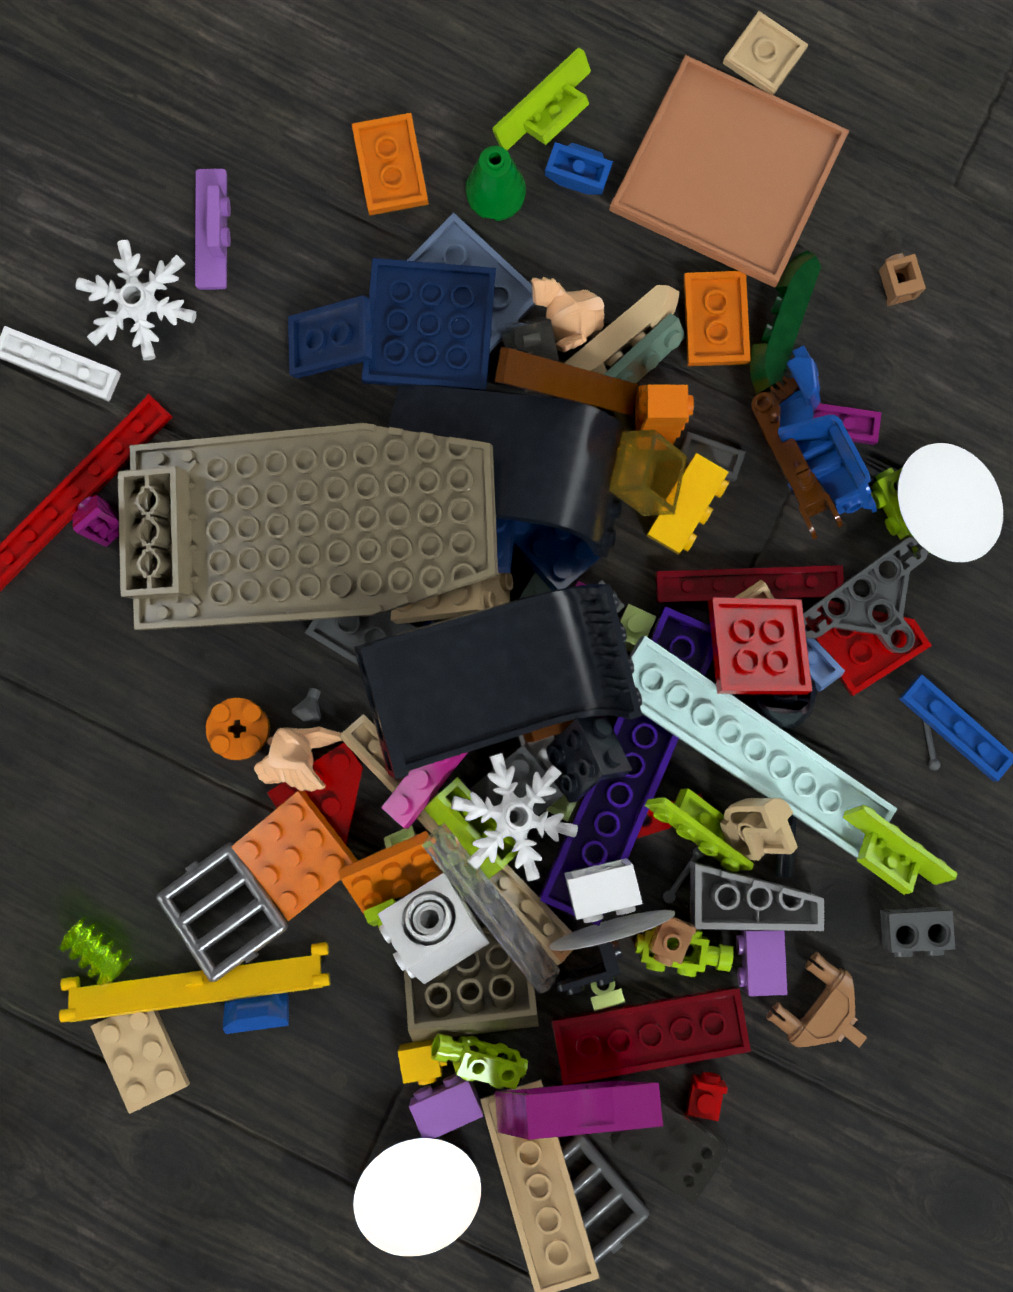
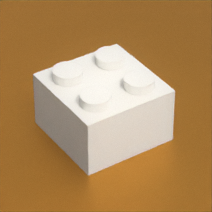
M627 858L564 873L574 914L577 920L583 918L584 923L603 919V913L616 911V915L628 914L636 911V905L642 904L634 867Z

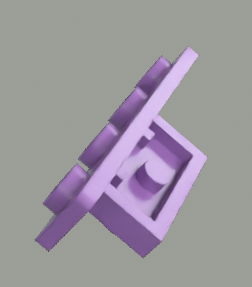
M225 169L196 170L195 286L199 290L227 288V247L231 243L230 230L227 227V217H230L231 206L229 197H227V172Z

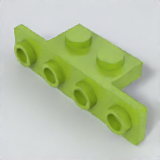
M577 48L493 127L492 130L500 147L506 150L510 149L526 133L546 145L589 105L587 96L575 89L591 72L584 50Z
M689 788L680 789L674 804L667 798L647 799L645 806L654 812L653 816L656 819L669 823L677 829L676 833L679 836L692 840L699 846L698 849L702 853L719 860L724 869L734 873L739 872V870H752L754 863L724 842L725 839L720 825L724 815Z
M860 805L844 811L843 818L865 834L856 861L903 895L913 892L918 873L934 885L956 880V871L947 866L943 860L938 859L924 849L920 843L901 832L897 826L890 824L878 815L871 807Z

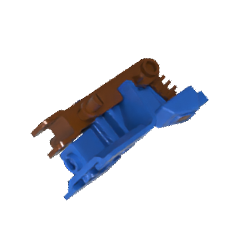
M803 345L793 351L795 358L787 362V366L792 373L791 379L790 377L787 379L784 376L782 378L784 386L779 381L776 382L778 391L771 386L770 393L763 392L756 395L752 400L751 407L756 421L788 482L789 489L799 504L802 519L814 540L818 537L809 519L810 517L824 510H829L839 528L843 526L839 514L844 512L853 513L862 507L864 509H871L872 513L877 511L868 485L871 482L869 471L842 420L835 415L814 418L813 412L821 401L817 364Z

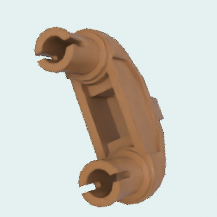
M816 952L810 958L818 963L820 967L818 968L808 960L805 964V969L826 984L824 991L801 1019L795 1017L779 1002L775 1003L772 1008L782 1017L779 1018L769 1010L766 1019L784 1031L789 1042L795 1047L816 1046L837 1040L841 1042L844 1037H847L860 1048L867 1037L853 1026L858 1019L855 1018V995L852 976L846 969L835 968Z

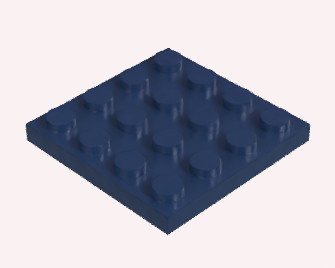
M372 258L369 292L372 359L363 362L362 382L393 386L428 385L486 391L496 268Z

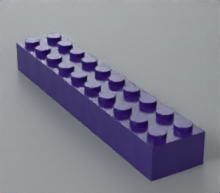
M664 607L660 611L649 639L705 676L713 659L710 625ZM644 714L631 720L618 716L615 717L612 727L632 771L626 776L601 780L583 796L573 821L570 822L571 824L578 825L577 834L575 837L564 836L540 892V901L575 916L564 873L625 858L628 859L649 810L645 803L647 799L654 798L679 739ZM602 919L590 923L600 926Z

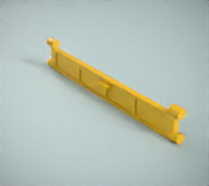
M328 943L311 944V956L238 965L216 982H210L203 971L80 987L79 976L62 978L60 983L61 990H69L68 1009H61L59 1011L60 1022H76L330 986V974H322L321 956L329 954Z

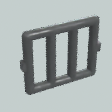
M585 1134L574 1135L561 1147L565 1161L578 1149H581L592 1162L571 1181L575 1195L600 1173L613 1187L581 1215L585 1229L621 1198L633 1211L628 1218L592 1249L595 1263H597L610 1251L614 1254L623 1246L622 1240L649 1217V1210Z

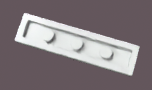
M4 326L0 335V359L110 401L121 375L118 370Z

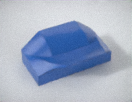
M555 142L545 169V176L560 186L587 195H602L613 161L604 159L602 152L575 143L565 146Z
M288 993L225 1001L223 1030L225 1034L289 1026Z

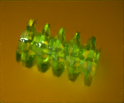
M85 916L64 936L59 950L65 952L72 948L69 959L72 961L81 957L78 964L80 969L91 965L87 973L88 976L91 978L100 974L97 984L102 986L108 982L111 983L118 977L133 958L130 957L121 961L120 958L124 950L121 948L112 953L111 949L115 942L111 940L103 945L101 942L105 933L101 932L93 936L92 933L96 925L93 923L84 928L83 924L87 918Z

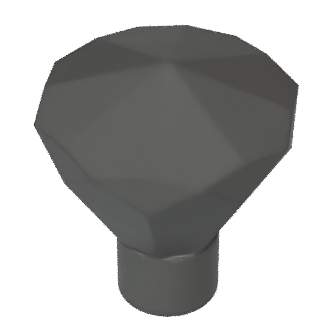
M309 688L307 696L292 709V713L304 722H320L321 713L318 699L321 691Z

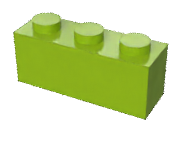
M457 777L424 810L469 859L479 849L473 846V842L478 839L487 838L488 836L484 831H495L497 823L491 817L484 823H481L482 816L466 821L465 817L469 812L451 809L454 796L471 800V791ZM511 836L503 839L504 850L498 846L494 863H491L489 857H487L478 868L487 880L502 870L518 854V851L512 852L516 841Z

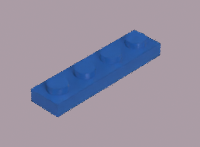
M918 675L898 698L993 782L999 781L1013 764V753L924 675Z

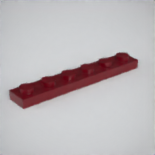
M843 565L657 571L655 573L657 603L708 602L712 597L735 598L760 580L766 583L775 599L824 598L844 583Z

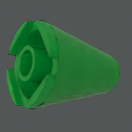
M490 146L481 153L467 179L466 198L470 208L479 217L502 221L512 217L521 209L526 194V185L522 174L508 151L500 146Z

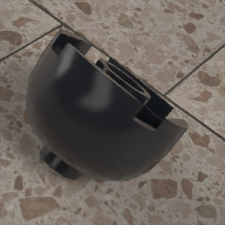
M811 679L812 692L808 694H752L754 710L779 728L798 726L813 711L817 698L816 683Z

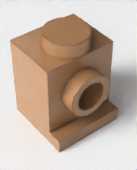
M903 253L893 255L887 258L879 269L887 296V306L917 299L926 289L915 254L905 257ZM897 277L901 279L902 283H898Z
M674 916L658 925L648 947L651 952L655 953L654 959L672 967L673 962L682 964L693 934L695 935L697 928L693 924ZM671 937L678 939V944L675 948L667 947V940Z

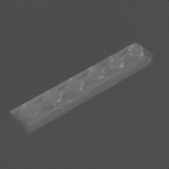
M444 823L435 828L422 844L424 849L538 993L541 994L548 991L561 970L480 867L476 870L467 862L471 856Z

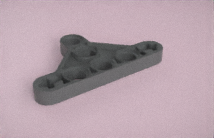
M914 537L899 542L803 612L805 626L807 624L806 617L811 620L821 615L817 611L819 607L823 616L830 621L829 624H827L825 619L815 625L817 630L815 633L812 630L805 631L806 639L818 638L831 628L874 634L885 648L893 653L909 651L915 642L913 630L903 618L909 575L911 570L927 558L928 551ZM907 544L910 547L916 545L918 551L915 553L917 559L914 556L905 559L903 562L898 559V557L908 552ZM883 561L890 562L895 568L894 575L890 579L883 578L879 573V566ZM859 579L865 580L869 585V593L865 597L857 596L853 590L854 583ZM832 598H839L844 603V611L838 616L831 614L828 610V603ZM876 605H883L888 611V617L882 623L874 620L872 616V610ZM896 630L903 631L907 637L906 644L901 648L895 647L891 642V635Z

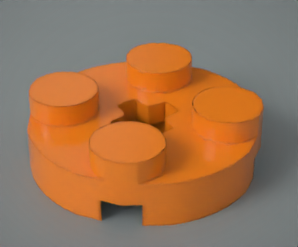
M231 698L217 704L211 710L206 723V736L212 750L231 760L251 758L265 746L270 735V722L266 713L255 702L245 698ZM236 720H240V724L246 726V732H242L240 738H236L235 734L230 732V726H233Z

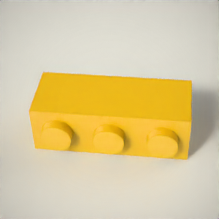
M696 453L646 536L676 554H680L683 549L688 552L697 538V535L693 533L698 523L704 525L713 511V508L709 507L714 496L720 498L727 488L729 481L725 480L729 472Z

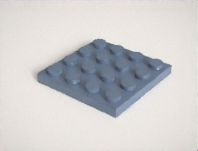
M455 213L407 260L496 268L490 352L535 306L532 285Z

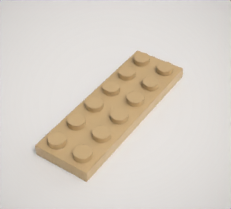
M542 1080L518 1086L516 1090L543 1087ZM495 1094L481 1098V1105L534 1291L558 1292L599 1279V1273L559 1138L527 1140L498 1133Z

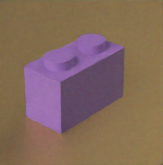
M741 930V935L736 936L737 954L742 955V967H738L737 970L739 987H743L748 996L787 995L784 930Z
M454 1073L443 1079L444 1084L433 1089L431 1085H428L413 1093L414 1097L410 1100L409 1108L422 1138L434 1139L483 1117L484 1112L480 1097L473 1081H466Z

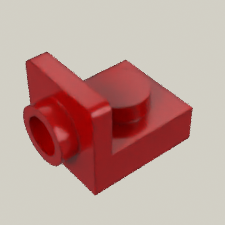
M705 1071L701 1075L692 1074L686 1106L687 1115L719 1121L723 1094H727L728 1090L724 1080H721L720 1075Z

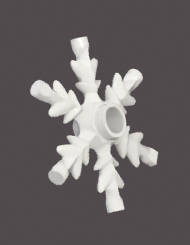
M121 240L117 242L121 259L113 260L115 265L123 271L117 275L126 280V284L121 289H116L112 280H110L108 286L99 275L95 276L96 283L80 277L76 281V289L92 293L88 298L89 301L105 297L103 304L113 299L118 303L116 312L105 311L109 317L94 320V324L99 325V327L87 337L95 346L107 334L109 340H113L117 325L123 330V319L130 317L135 321L130 332L137 331L132 346L136 347L140 344L143 360L155 359V354L151 341L158 342L159 338L149 329L155 327V325L146 321L147 315L150 312H157L161 321L163 315H165L173 325H177V318L190 323H194L196 319V311L180 308L184 303L183 300L168 303L169 297L161 301L156 300L154 297L156 289L166 290L165 283L179 280V277L173 275V273L181 269L185 263L178 255L172 258L166 266L160 260L155 275L149 271V282L141 283L137 277L141 273L142 268L136 269L140 254L138 253L132 257L129 241Z
M500 753L490 757L495 773H488V777L499 786V788H495L493 791L503 795L501 804L493 806L489 797H486L484 803L476 793L471 792V800L454 796L451 809L469 812L465 817L466 821L482 816L481 823H484L490 817L497 823L495 831H484L488 836L487 838L478 839L473 842V846L479 849L467 862L474 869L477 870L487 857H489L491 863H494L498 846L504 850L503 839L511 836L516 840L512 852L518 851L515 868L518 869L524 865L527 881L536 880L540 876L534 860L541 861L542 857L530 847L537 843L527 839L528 831L532 828H537L540 836L543 837L545 830L557 842L559 841L558 833L575 837L578 825L560 822L564 817L563 813L547 818L548 811L540 816L535 815L533 812L534 803H546L541 797L552 795L556 792L555 788L550 787L561 775V772L552 765L542 778L538 772H535L532 788L526 784V796L519 798L513 793L518 782L511 784L515 767L511 766L506 770L503 754ZM511 811L517 814V821L515 823L510 821Z

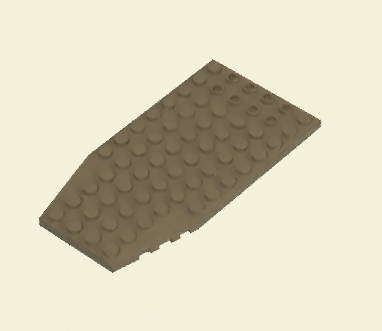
M356 423L130 445V470L118 471L121 597L133 599L134 630L376 616L498 576L493 445L490 443L455 437L448 438L424 432L417 433L393 427L386 428L368 423Z

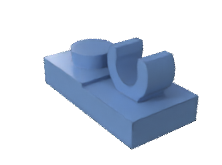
M806 639L810 676L820 692L840 678L845 670L815 639Z

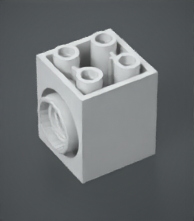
M442 873L378 913L383 923L379 926V930L387 943H392L397 952L393 956L402 971L406 970L411 979L417 977L423 984L489 944L461 892L445 873Z

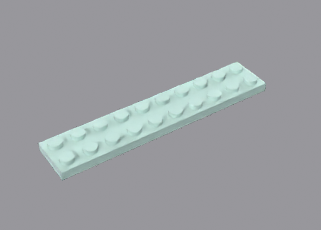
M640 637L630 653V657L634 663V673L632 674L634 684L642 696V705L640 706L642 714L765 797L783 799L789 804L793 811V816L856 858L858 857L865 834L843 818L844 811L860 805H866L890 822L897 810L896 807L731 694H717L716 684L648 637Z

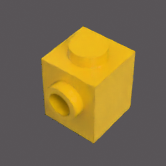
M433 1040L400 1044L398 1057L403 1084L418 1081L419 1085H427L436 1082L437 1077L442 1076V1066H446L447 1062L444 1063L431 1059Z

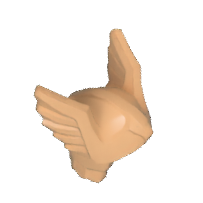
M546 277L542 279L532 278L533 302L535 305L547 308L546 319L542 329L543 334L558 341L553 344L554 350L567 352L569 349H575L577 346L585 343L587 339L596 337L601 332L604 326V303L599 296L588 290L567 292L554 278L551 280Z
M320 726L308 729L288 727L277 729L274 736L267 740V743L271 746L269 754L254 767L259 780L265 784L286 782L291 787L295 786L300 791L308 790L312 792L316 789H324L326 785L312 769L313 754L311 750L312 748H321L342 741L339 738L341 732Z

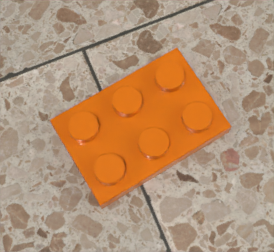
M406 113L353 123L352 129L369 216L429 205L412 114Z
M740 271L685 273L683 283L687 366L749 364L751 359L746 274Z
M427 831L338 870L341 881L362 913L392 898L395 900L399 897H404L442 873L449 876L447 867Z

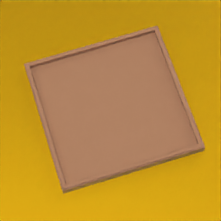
M685 55L610 205L609 211L775 288L850 130Z

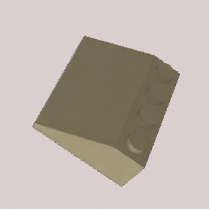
M517 923L481 928L489 944L425 984L417 977L411 979L406 970H404L407 1023L412 1042L433 1040L438 1033L457 1037L539 1026L528 935Z

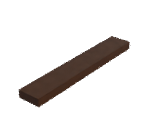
M501 347L495 382L627 415H633L638 388L636 383Z

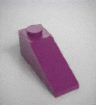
M96 494L94 497L86 498L79 504V510L73 514V529L77 534L105 547L119 537V515L105 499Z

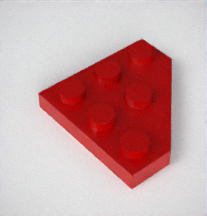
M829 601L828 610L831 614L838 616L844 611V605L839 602ZM820 607L817 608V611L821 613L820 616L811 620L807 617L805 618L807 622L805 627L808 631L812 630L815 633L817 631L815 625L821 620L825 619L827 624L830 623L823 616ZM872 610V616L877 622L882 623L887 619L888 614ZM903 617L915 635L913 647L904 653L890 652L874 634L831 628L822 636L815 638V640L845 670L839 679L850 696H854L932 646L915 619ZM896 630L892 633L891 642L895 647L901 648L906 644L907 637L903 631Z
M342 743L313 762L312 769L326 785L325 788L321 790L316 789L312 792L304 791L347 846L364 767L356 754L345 743ZM282 782L267 792L276 808H278L299 790L295 786L291 787L286 782Z

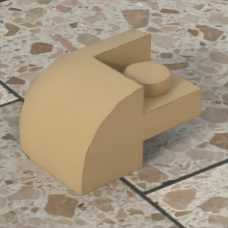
M746 798L740 800L725 810L724 818L720 822L726 843L748 860H760L765 853L792 854L798 847L788 823V818L793 814V811L789 804L781 798Z

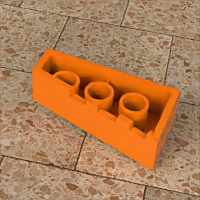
M688 385L638 386L635 399V447H672L676 438L680 437L681 430H684L685 423H688L689 415H693L694 397L693 395H688Z

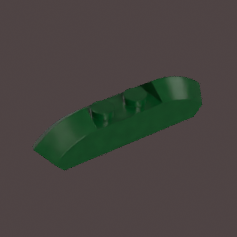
M808 250L796 256L785 267L775 287L780 295L776 296L771 313L776 315L772 324L767 323L761 341L766 343L753 344L750 357V373L756 394L769 392L771 386L775 389L777 387L776 382H781L821 269L817 256Z

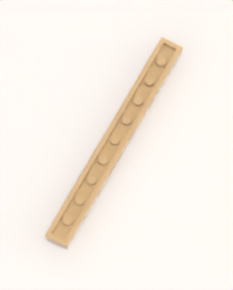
M363 714L341 733L339 738L393 793L405 777L394 779L388 775L375 725ZM437 791V793L434 795V797L430 800V802L439 794L438 791ZM423 809L417 817L420 823L556 965L561 964L574 949L551 950L549 945L555 940L573 932L544 902L540 901L539 897L508 864L487 880L478 869H474L467 862V856Z

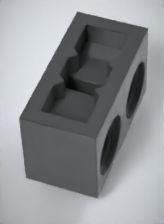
M945 907L880 910L883 948L893 953L895 957H912L914 951H925V955L939 956L944 955L945 950L955 949L952 910ZM937 924L939 928L938 935L934 939H929V928ZM901 926H906L908 931L906 938L898 941L896 938L897 930Z

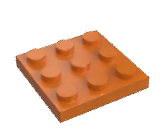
M304 790L297 791L231 846L265 889L287 921H290L341 880L338 872L339 869L358 861Z

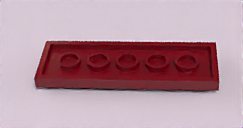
M738 986L552 1019L563 1085L751 1052L740 988Z

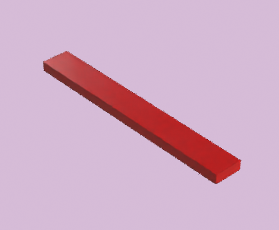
M150 394L0 543V592L73 519V514L79 510V504L86 498L94 497L118 471L130 461V445L147 444L173 418Z

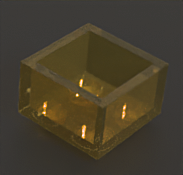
M655 429L622 432L609 491L643 516L673 515L677 506L687 456Z

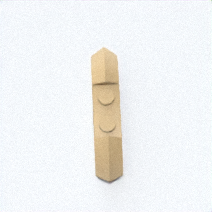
M656 285L564 364L605 374L607 372V365L611 368L624 356L623 352L630 346L634 347L647 335L646 332L649 333L670 313L674 314L678 303L679 291L667 285Z

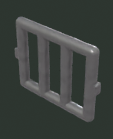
M231 842L226 843L200 863L195 861L186 867L185 870L187 872L161 890L156 896L160 906L210 982L218 981L242 962L248 963L259 955L257 951L285 932L288 927L287 922L260 882L232 849L231 846L234 843ZM229 858L238 873L181 914L172 898ZM243 884H246L255 899L198 940L188 924ZM260 910H263L272 925L215 966L205 950Z

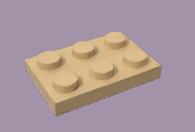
M158 1010L107 1017L91 1026L129 1114L190 1084Z

